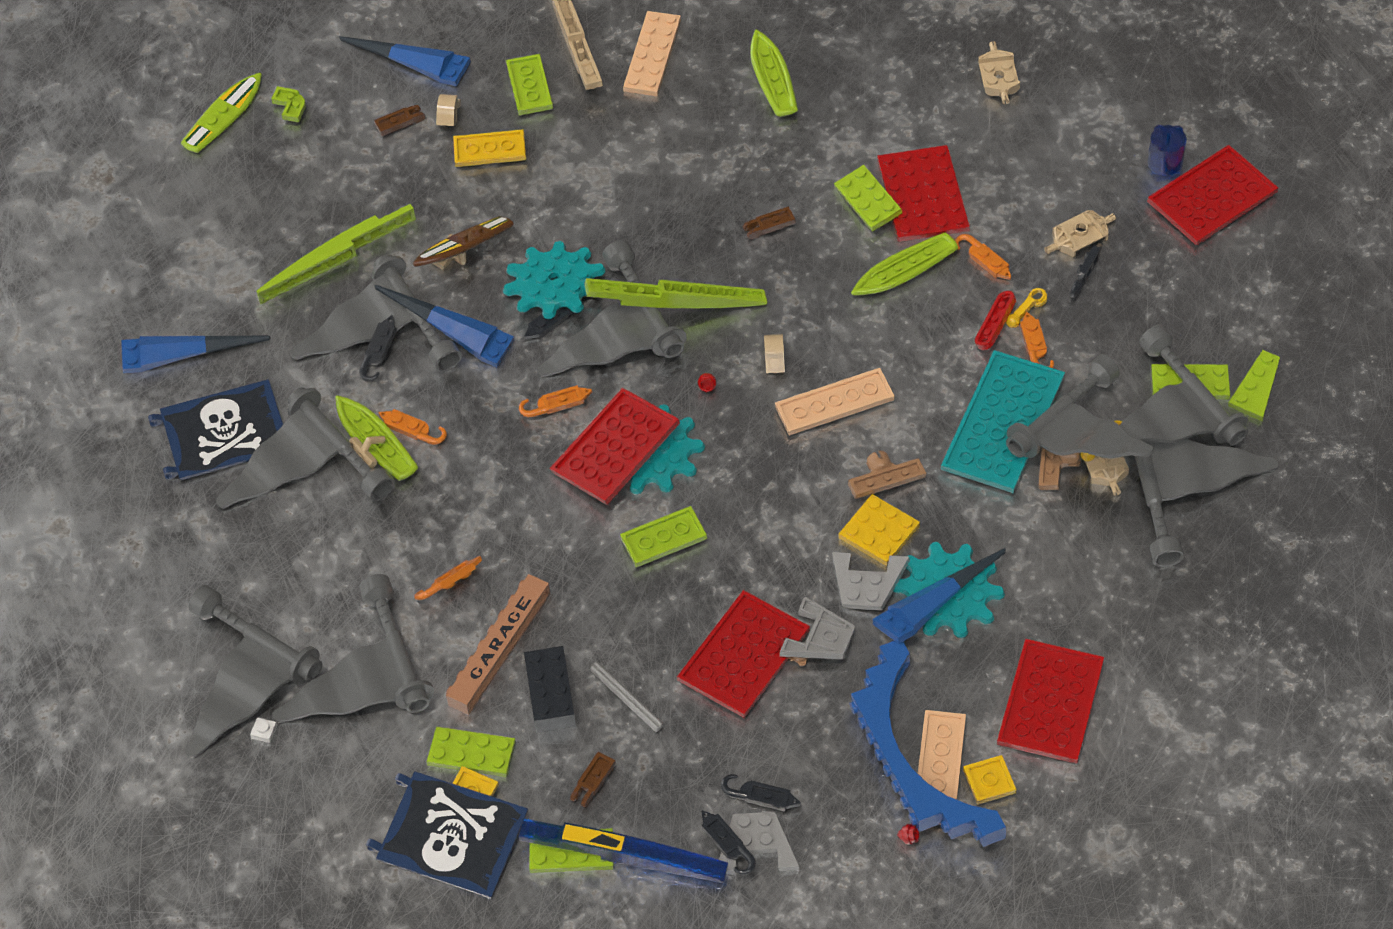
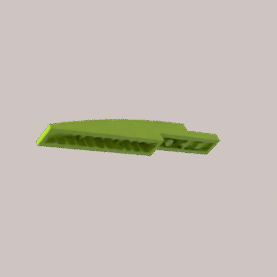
M409 204L389 215H385L381 219L374 215L325 242L256 291L259 303L263 304L356 257L355 250L416 220L414 208Z
M586 278L584 283L587 297L619 299L620 304L624 306L730 308L767 305L764 289L659 280L658 285Z

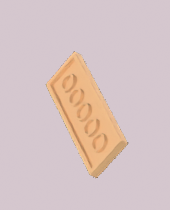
M647 11L623 86L624 92L658 96L681 22V15Z
M877 368L775 402V408L790 436L894 401L895 396L881 369Z
M925 710L918 774L928 784L957 800L966 714Z

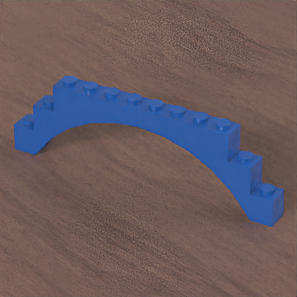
M892 641L879 646L880 655L877 657L880 664L865 670L866 678L863 680L866 688L851 693L852 702L849 705L852 713L858 716L860 728L862 730L865 729L868 743L874 746L877 760L882 761L885 775L887 777L890 776L894 792L899 793L903 809L908 810L911 824L913 826L916 825L919 832L940 824L943 832L948 833L951 839L972 832L976 841L979 840L983 847L1005 839L1006 826L998 811L968 805L940 792L917 774L900 752L892 733L890 711L896 687L910 665V653L904 642L898 644Z

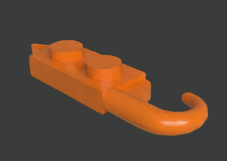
M969 234L959 235L955 239L958 250H960V241H968L972 245L969 249L970 258L995 279L1000 277L1011 280L1009 264L984 243H980Z
M1026 312L1023 321L1020 322V329L1030 361L1039 364L1038 359L1046 355L1047 346L1039 319H1035ZM1053 360L1050 361V365L1048 367H1054Z
M576 385L542 395L537 403L538 408L529 411L524 409V405L529 402L528 399H525L519 404V412L524 417L530 418L584 404L583 401L592 394V389L580 388Z
M393 409L392 411L379 412V416L391 430L415 440L419 439L428 444L437 445L444 442L447 437L446 430L441 426L438 428L442 432L440 437L434 438L429 436V426L425 421Z
M481 556L469 561L465 560L434 580L430 588L425 591H418L414 595L415 600L420 601L429 598L441 589L453 587L457 580L469 577L472 574L471 572L476 569L475 567L482 561Z

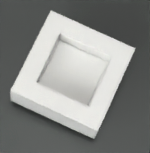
M257 718L250 734L251 739L271 743L277 723Z

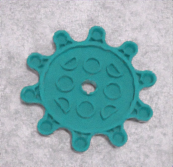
M562 241L555 242L553 248L548 252H539L536 248L530 247L525 253L528 259L527 262L523 264L510 263L507 266V274L514 276L516 280L505 284L503 293L506 296L519 295L522 297L516 307L519 312L524 313L533 307H540L543 310L542 315L546 319L554 318L557 310L562 307H567L572 312L579 313L584 309L581 299L587 296L584 285L586 278L594 279L595 277L605 274L606 269L601 263H587V260L592 255L587 247H583L576 252H567L566 246Z
M666 404L659 406L660 409L671 414L669 406ZM691 417L679 420L680 424L630 479V491L633 494H641L649 483H655L662 492L669 493L674 488L672 478L675 475L683 474L687 477L696 475L697 468L688 459L692 454L702 453L705 450V444L702 440L690 439L687 436L695 427V422Z
M933 542L928 548V558L922 560L908 555L910 562L906 569L910 572V577L899 579L893 592L904 594L908 597L975 563L971 560L973 555L972 547L969 544H963L958 552L951 554L946 553L940 543ZM993 562L950 598L923 625V633L927 636H933L940 627L949 626L957 638H964L968 635L967 624L971 620H978L987 625L991 624L994 621V615L986 605L991 600H1001L1005 596V591L1001 586L992 585L988 582V578L997 571L996 564Z

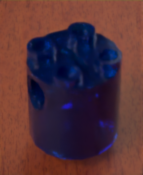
M1155 126L1150 137L1147 160L1149 168L1154 173L1162 176H1171L1182 169L1187 138L1181 126Z

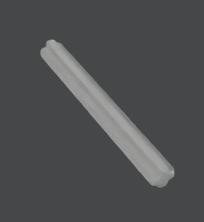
M595 662L591 666V672L655 732L663 728V722L599 662Z

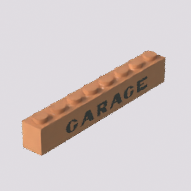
M530 574L527 575L525 580H521L516 593L510 596L506 608L500 611L495 624L489 627L485 639L479 642L474 655L468 658L464 670L458 673L453 686L447 689L446 698L448 706L467 715L471 713L550 595L548 582Z

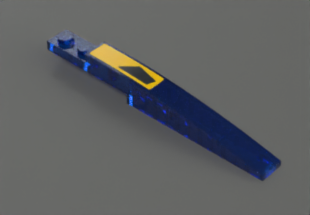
M523 819L519 834V841L598 855L604 861L724 883L728 862L694 852L566 822L561 826Z

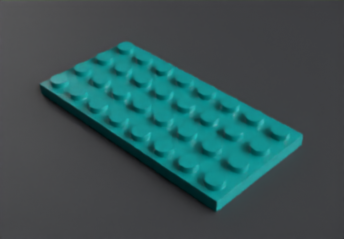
M994 350L944 457L941 470L1014 493L1029 458L1024 456L1017 457L1009 451L1006 444L1008 439L1007 430L1014 423H1021L1028 427L1050 408L1064 380L1065 372Z

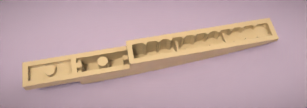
M551 0L574 65L581 76L585 89L603 86L572 1Z

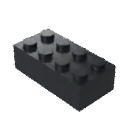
M558 646L524 652L536 733L576 727L564 647Z

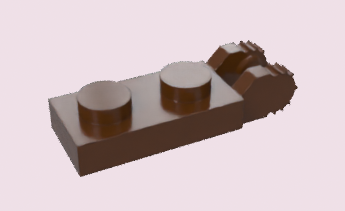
M414 105L374 120V124L381 136H384L413 123L422 122L425 119V114L420 112V106Z
M788 206L755 217V219L745 222L742 227L745 231H749L747 236L752 240L758 238L761 234L764 235L796 224V219Z
M597 752L578 780L570 800L574 802L578 800L582 790L587 793L583 797L581 805L587 807L593 795H596L616 765V761Z

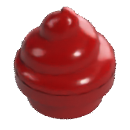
M704 373L698 378V386L702 391L710 392L716 387L717 382L712 374Z
M906 824L898 831L897 836L905 844L912 845L919 840V830L912 824Z

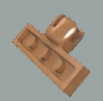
M1042 447L1039 489L1059 490L1061 469L1063 467L1079 466L1081 461H1078L1081 459L1080 453L1062 456L1053 454Z
M880 450L878 453L881 457H878L877 453L873 452L867 458L866 464L870 473L849 479L848 486L854 498L857 499L926 478V471L919 458L894 465L888 454Z

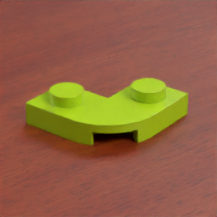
M276 87L271 98L272 104L285 106L282 113L283 120L299 122L306 108L305 99L298 90Z

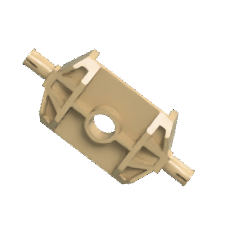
M993 41V43H989L991 51L979 56L978 60L984 90L989 96H999L1002 98L1003 104H1005V100L1006 104L1010 102L1008 95L1014 94L1020 89V81H1018L1013 60L1014 54L998 50L996 42ZM1001 75L1003 76V78H997L995 76Z
M1087 210L1053 227L1054 243L1045 247L1044 250L1047 254L1059 250L1071 257H1075L1076 252L1102 238L1107 241V224L1115 221L1116 216L1112 213L1103 217L1093 210ZM1077 228H1081V229H1085V231L1080 232V231H1077L1076 229H1077Z
M1096 456L1092 461H1085L1091 476V484L1110 486L1114 496H1116V493L1117 495L1121 494L1117 483L1129 474V468L1124 456L1113 459Z

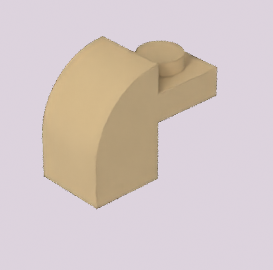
M439 95L436 125L454 126L457 123V109L461 106V99H457V95Z
M783 334L764 335L766 373L785 372Z

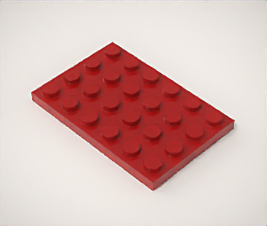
M947 145L877 155L884 189L902 210V214L892 219L898 242L934 237L944 232L955 234L970 231Z
M1227 145L1148 196L1147 202L1197 246L1276 194L1278 187L1230 145Z
M622 388L550 467V470L553 474L608 505L680 424V421L675 416Z
M743 590L678 674L677 681L745 718L789 659V657H780V650L785 639L788 638L802 642L810 631V626Z
M1025 639L999 731L997 745L1077 764L1104 657Z

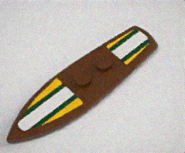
M498 216L463 230L422 252L413 262V266L429 265L457 256L511 228L514 222L509 218Z

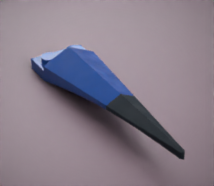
M339 36L343 42L387 57L442 84L457 86L471 63L470 57L456 55L452 51Z
M375 285L377 291L412 311L457 342L480 361L491 366L498 367L514 342V336L498 330L496 326Z
M269 335L140 336V339L121 340L123 374L144 372L189 357L235 346L268 341L271 337Z
M1006 548L889 606L887 611L873 618V625L898 644L915 635L961 588L1006 553Z

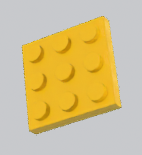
M871 494L838 535L839 539L887 566L889 556L897 555L920 527V521Z

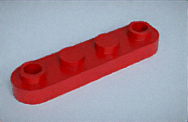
M1004 291L997 296L975 337L978 349L988 350L994 345L1016 303V297L1012 291Z

